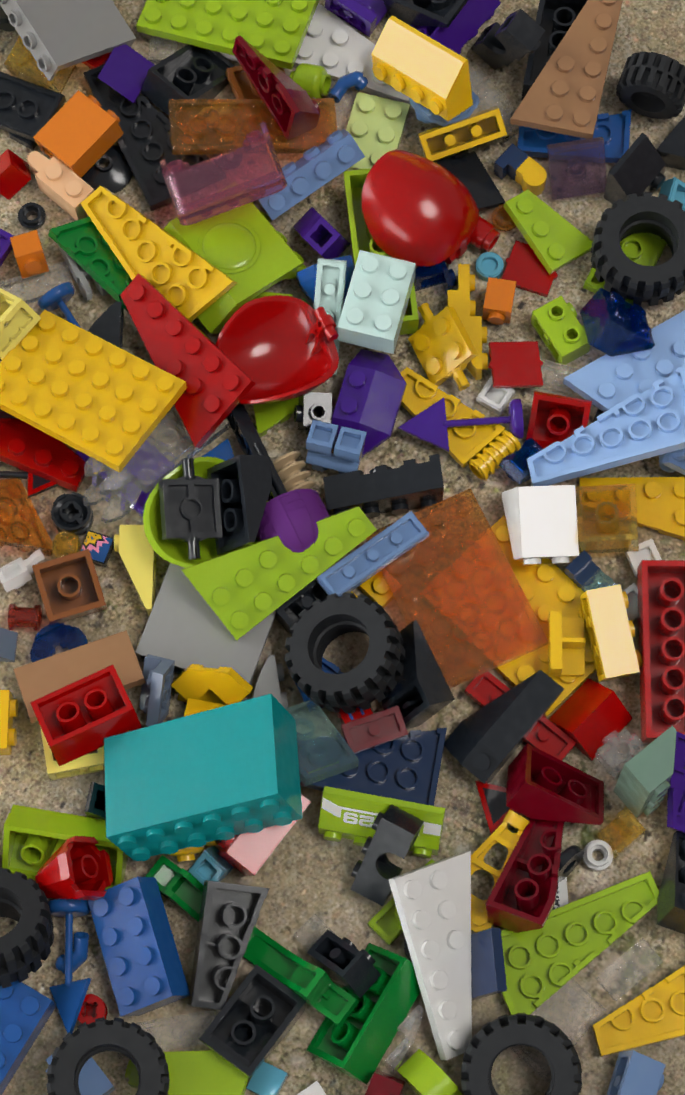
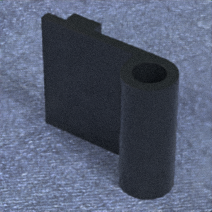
M466 149L452 154L449 158L433 161L449 170L467 187L476 202L479 212L504 205L505 200L475 151L469 152Z

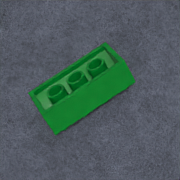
M371 943L367 945L365 951L375 959L376 962L373 966L381 976L361 998L343 987L342 989L356 998L359 1003L341 1027L325 1017L307 1048V1051L366 1085L420 993L412 962L405 957Z

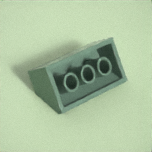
M673 726L624 764L613 790L636 818L643 813L648 817L661 806L660 803L664 800L663 797L667 794L666 790L671 786L669 781L674 771L676 729Z

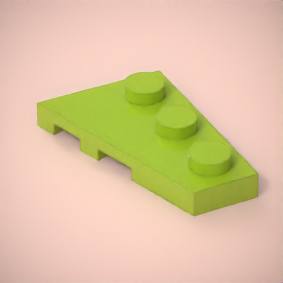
M527 189L506 201L503 205L549 275L591 251L593 241L530 190Z

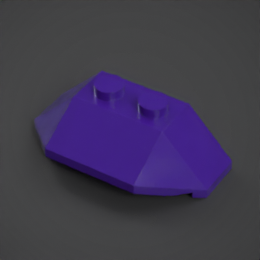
M361 349L348 364L332 416V424L339 425L338 435L341 426L367 432L362 458L391 437L407 385L388 354Z

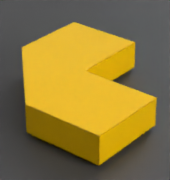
M200 664L189 665L171 683V686L186 700L188 698L199 700L208 690H211L227 705L241 702L253 689L231 667L205 668L204 665Z

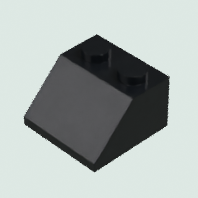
M644 133L640 134L608 172L604 199L612 204L618 199L626 201L627 195L633 193L640 197L643 195V192H651L653 189L657 191L666 179V176H664L666 163Z

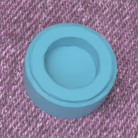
M485 252L477 258L475 271L477 276L488 282V277L499 279L503 273L504 263L498 254Z

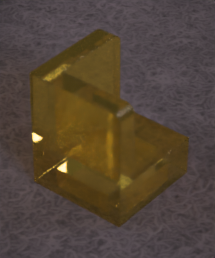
M625 807L616 815L611 823L598 833L597 837L611 846L613 856L617 858L644 835L646 829Z

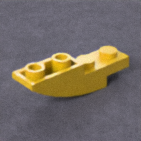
M458 264V290H447V306L454 307L478 353L467 364L466 368L475 380H481L482 370H487L488 354L482 353V343H487V326H482V316H475L476 303L475 300H470V291H475V274H470V264Z

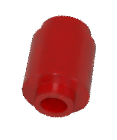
M479 216L478 224L470 236V244L479 250L484 249L489 252L497 243L500 233L496 231L494 225Z

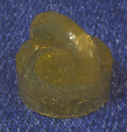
M59 532L52 543L55 557L59 558L79 552L81 550V541L78 535L73 532Z

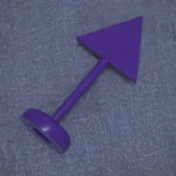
M442 398L399 426L398 429L449 452L448 427L509 423L512 435L517 439H523L521 399H512L508 407V416L446 420L445 400Z

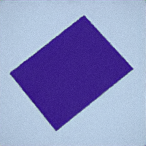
M125 44L113 49L97 78L134 103L143 87L148 70L155 64Z

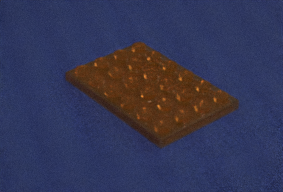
M471 488L414 513L429 532V537L381 570V573L406 624L409 625L412 621L417 620L450 689L548 644V639ZM393 523L376 530L373 534H371L369 537L365 539L366 542L375 537L383 530H385Z

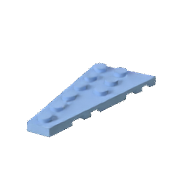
M685 310L564 377L563 384L584 399L592 401V404L603 412H606L634 394L640 395L653 387L652 383L660 378L662 380L668 378L675 373V369L682 365L685 367Z
M684 365L675 369V373L664 380L660 378L652 383L653 387L640 395L634 394L597 416V420L585 428L583 425L573 431L574 434L562 442L556 441L529 457L527 464L533 486H548L684 449Z

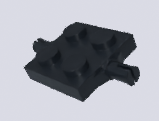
M194 458L181 459L182 477L159 481L162 540L187 542L188 560L201 559L200 541L222 538L219 479H204L195 476Z

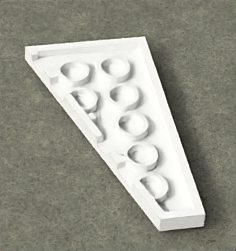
M318 3L293 67L297 68L301 63L323 66L327 70V74H330L331 80L335 82L344 75L359 71L368 80L367 86L361 91L410 104L408 96L396 91L392 86L375 77L372 70L373 62L371 56L375 44Z
M471 851L458 853L388 879L440 1060H449L465 1053L472 1039Z

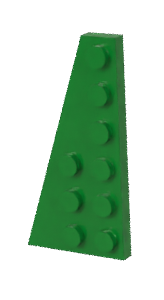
M90 217L50 229L48 236L117 302H122L124 309L128 312L120 295L132 282V279Z

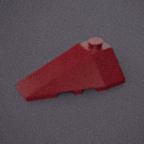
M236 37L232 52L286 139L290 140L316 128L320 116V108L317 102L311 100L303 88L243 37Z
M529 819L530 822L523 830L485 904L489 923L516 933L542 929L556 903L564 822Z

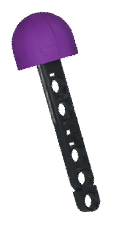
M238 403L226 418L244 455L269 456L244 405ZM269 457L272 469V487L256 540L259 542L279 536L284 546L292 552H304L317 541L319 531L316 522L328 517L329 514L317 491L297 489L287 492Z

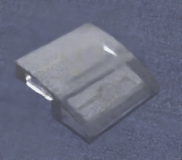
M420 1005L397 1027V1035L403 1041L385 1059V1067L393 1075L406 1061L418 1038L424 1011Z

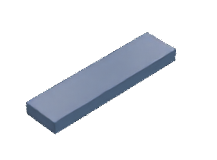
M410 511L319 575L317 582L328 595L336 593L338 597H342L344 592H351L429 537V532L413 512Z

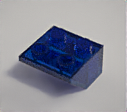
M601 287L580 310L589 345L611 357L649 350L655 346L645 310L637 304L632 305L626 302L622 296L614 291L609 292Z

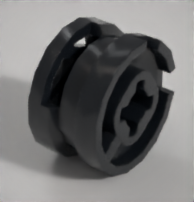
M75 492L66 495L64 493L53 502L51 518L58 532L64 536L74 538L86 534L87 530H90L94 521V515L87 498Z

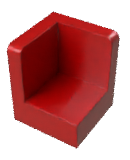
M7 149L0 156V194L6 199H11L31 180L29 164Z

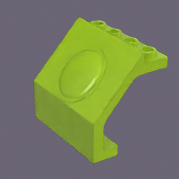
M236 182L176 217L164 228L166 232L237 282L235 286L197 317L210 334H219L226 322L242 305L281 280L297 279V272L307 268L303 264L304 259L302 256L289 247L286 237L274 229L270 224V218L254 205L252 196L243 191Z

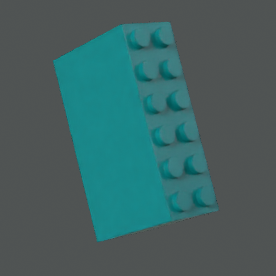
M272 694L104 738L106 838L133 861H146L151 856L173 854L179 849L187 847H201L207 842L219 839L229 840L234 838L235 835L247 832L257 833L262 831L263 828L274 825L285 826L294 820L303 818L296 720Z

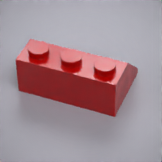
M114 665L108 666L30 702L59 766L103 747L104 738L142 728Z

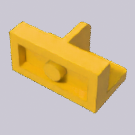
M550 611L548 616L549 676H584V648L586 645L584 619L562 618V611Z

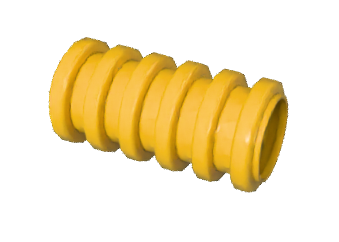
M504 430L501 436H497L494 439L495 442L491 441L488 444V448L484 447L481 450L482 454L478 453L475 455V459H471L468 462L471 471L476 477L486 481L489 478L488 474H494L495 469H499L502 466L501 463H506L508 457L512 458L515 455L514 451L518 452L521 450L519 440L510 431Z

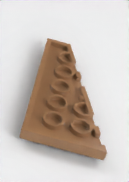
M587 0L512 115L510 124L590 140L593 139L623 0Z

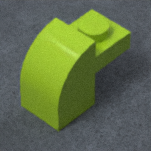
M420 1049L397 1070L418 1095H462L450 1077Z

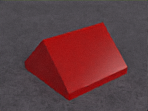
M534 391L525 446L544 449L556 441L562 442L574 434L573 431L582 425L585 428L588 425L592 401Z
M588 678L548 720L576 741L575 747L593 761L633 718L613 690Z

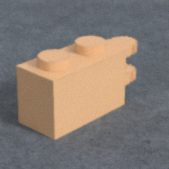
M31 151L26 159L30 172L36 177L39 190L76 221L85 218L88 214L80 203L95 190L55 156L49 160L43 154L41 155V152Z

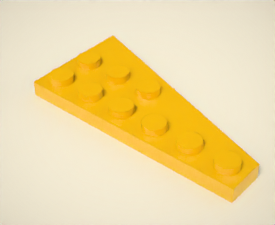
M103 186L98 187L80 203L130 278L133 280L138 273L144 276L191 322L237 284L229 276Z
M685 477L579 478L580 509L611 519L625 520L631 522L634 526L657 530L658 533L685 541Z
M685 965L592 1026L600 1057L685 1036Z

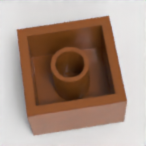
M89 549L32 566L50 626L107 609Z

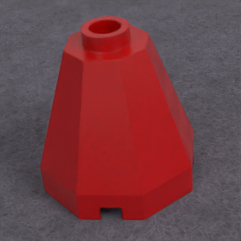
M74 836L67 839L39 869L35 876V881L39 884L40 889L44 891L47 898L97 900L105 896L107 892L104 891L105 888L113 882L110 856L105 850L99 851L95 846L99 842L94 837Z

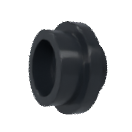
M30 202L21 207L18 213V220L23 228L36 230L45 223L46 213L41 205ZM31 215L37 216L34 220H28V217Z

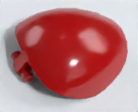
M392 150L377 160L369 171L363 185L361 195L362 211L366 225L377 246L388 255L396 259L416 263V266H433L443 261L451 264L466 252L467 245L471 242L470 236L478 224L479 209L467 187L440 164L408 151Z
M275 295L249 301L231 316L219 333L216 346L256 383L239 403L265 404L291 400L311 392L332 377L339 363L338 352L334 340L339 335L335 330L336 323L332 316L326 313L324 307L314 310L301 299Z

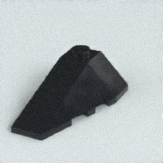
M540 670L461 721L445 741L444 746L462 766L484 784L490 783L563 692L564 688Z

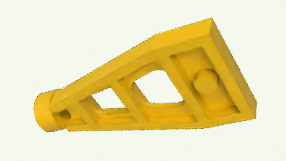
M511 810L505 816L504 822L471 855V875L478 870H485L493 876L494 886L523 830L530 822ZM508 824L517 829L518 832H510L508 830ZM495 844H501L508 850L504 865L499 870L484 862L485 855ZM471 894V930L477 933L492 928L493 924L488 921L485 905L488 899L481 900Z

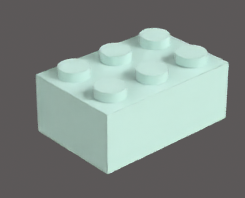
M360 250L337 326L338 341L394 354L415 280L416 263Z

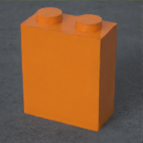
M78 90L33 138L42 152L50 158L55 156L82 178L124 133L119 125L121 120L110 109L107 111L101 108L102 105L94 96L89 95L87 97Z

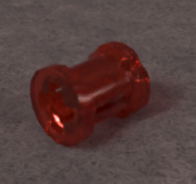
M10 604L8 611L9 630H15L16 627L33 628L34 631H40L42 623L41 605H35L34 608L17 607L16 604Z

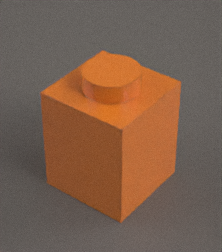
M37 230L10 237L22 279L49 271Z
M488 277L482 314L483 320L496 325L510 324L516 281Z

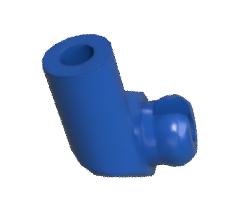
M359 71L344 75L335 83L328 97L332 101L339 103L349 88L354 86L358 91L363 90L367 86L368 80Z
M76 932L74 934L73 973L88 957L89 934L86 932ZM64 954L57 957L55 962L56 969L62 971L63 974H65Z

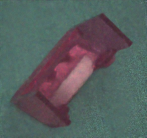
M265 122L260 123L262 130H255L246 135V139L242 143L243 147L190 166L189 163L182 162V160H175L168 164L165 159L160 161L162 174L181 225H191L277 193L287 186L284 172Z

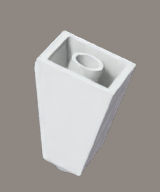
M575 485L523 486L502 492V502L514 560H523L524 565L541 564V559L552 558V564L570 563L569 558L579 556Z

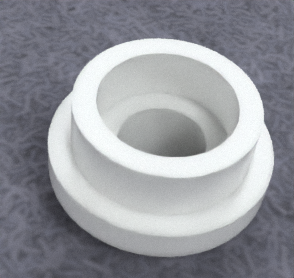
M593 840L583 850L584 863L592 870H604L610 866L613 860V850L603 840ZM594 851L602 852L603 859L600 861L594 860L592 853Z

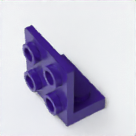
M325 0L324 8L368 37H370L387 14L383 0Z

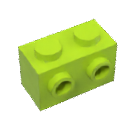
M562 296L532 311L531 316L532 326L560 368L588 353L592 341L591 332L586 325L581 326L576 318L575 308L570 302L566 303Z

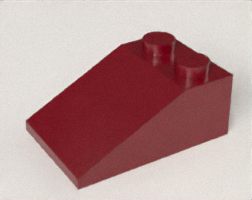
M527 743L508 766L506 806L516 813H521L531 819L601 825L604 822V782Z

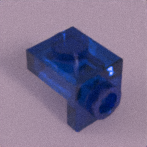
M445 261L433 266H418L415 269V291L443 284L447 295V290H453V286L457 285L453 269L448 270Z
M529 438L524 442L519 451L504 457L499 466L511 480L516 481L520 485L531 479L527 459L543 450V448L535 440Z

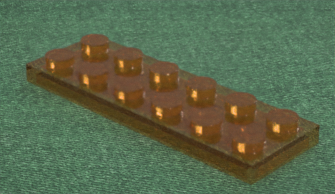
M310 98L315 100L320 108L317 127L290 140L286 139L262 99H170L168 108L172 155L305 153L308 149L314 146L318 147L327 141L326 138L337 131L334 98Z

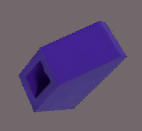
M313 207L293 226L325 259L339 257L351 244Z

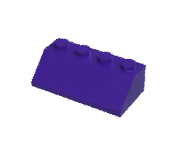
M468 0L448 28L410 26L460 54L461 48L468 40L477 35L478 29L485 21L492 18L495 9L501 2L500 0Z

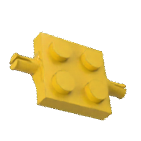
M428 303L421 304L417 309L424 320V324L408 340L429 381L440 386L447 379L453 377L460 391L467 389L470 383L463 371L478 353L454 307L447 306L434 316Z

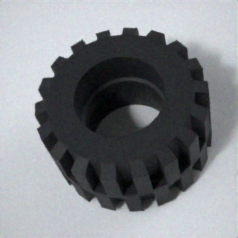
M655 52L634 53L627 58L616 88V95L627 108L643 116L655 119H672V117H677L682 112L685 104V66L669 56Z

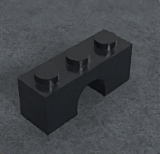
M519 9L510 14L502 25L496 22L485 28L471 47V50L494 70L504 65L508 67L515 59L519 61L527 53L533 54L542 42L539 39L545 30L527 13Z
M392 804L385 814L379 812L372 825V829L376 830L373 837L369 836L361 850L365 857L363 861L358 860L351 873L355 880L350 890L383 907L392 894L388 879L399 876L403 870L391 863L386 853H392L405 859L413 847L424 821Z

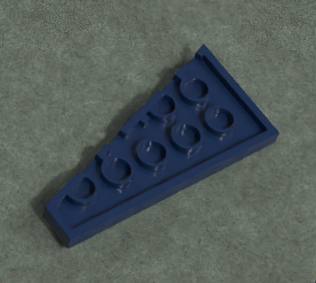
M437 728L432 731L412 730L405 737L350 755L345 738H318L315 741H297L300 786L323 791L324 786L434 806L447 728Z

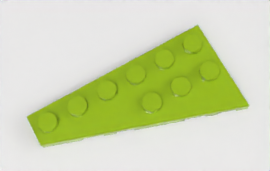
M356 506L317 521V541L304 552H292L284 546L279 536H275L194 566H189L181 569V571L233 637L238 640L377 529L361 508Z
M650 871L552 910L542 929L519 933L508 929L501 930L507 991L501 992L510 1015L516 1013L531 1015L657 905L659 890Z

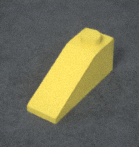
M120 525L119 534L114 535V551L119 552L121 561L148 616H150L155 603L157 553L153 550L146 537L144 525Z

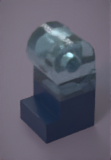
M585 550L565 568L564 573L584 592L586 590L617 585L592 561V557Z

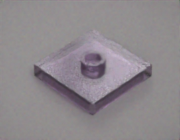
M603 137L547 145L550 195L552 200L605 192L607 182Z

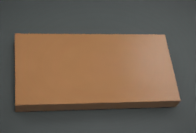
M127 630L13 669L31 723L38 720L30 702L108 666L114 665L125 690L145 684V679Z

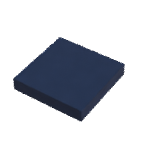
M489 928L471 934L472 1000L507 991L500 928Z

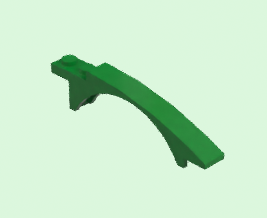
M162 855L145 877H155L160 893L199 923L204 885L185 869H181ZM254 926L243 957L254 966L257 964L306 1000L307 1004L341 1027L359 1003L358 1000L332 982L324 970L290 952Z

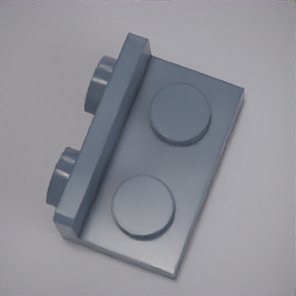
M150 654L144 658L143 676L145 684L141 685L139 708L147 714L146 726L162 723L169 714L171 683L173 682L175 660Z

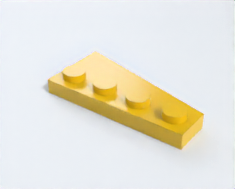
M406 367L400 372L407 384L401 405L413 417L444 398L446 420L485 418L484 414L476 409L472 410L452 394H446L438 389L437 385L410 368ZM500 424L448 427V453L464 468L471 459H475V455L482 453L481 450L484 447L488 448V444L491 441L495 442L494 439L497 436H501V433L506 428Z

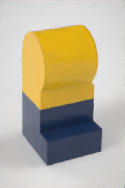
M513 143L495 161L494 174L501 180L508 175L521 185L523 191L528 189L536 196L544 191L547 176L546 170Z

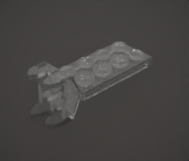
M173 405L120 473L93 457L88 459L84 467V474L86 477L92 476V485L83 496L84 506L96 505L100 501L105 500L109 502V505L104 508L101 521L111 523L123 518L133 510L141 491L148 493L167 474L182 464L181 459L194 457L226 432L229 428V422L224 420L199 449L194 446L175 405Z

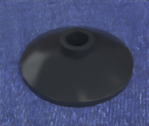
M112 145L81 179L94 190L103 186L115 194L129 184L133 174L119 146ZM103 163H109V166L105 168L101 167L100 165Z

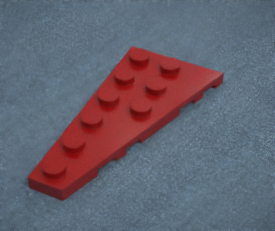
M138 273L120 296L154 365L186 381L187 389L174 405L194 446L200 449L256 383L144 276Z
M0 418L1 462L57 483V485L77 493L89 470V465L61 441L20 419Z

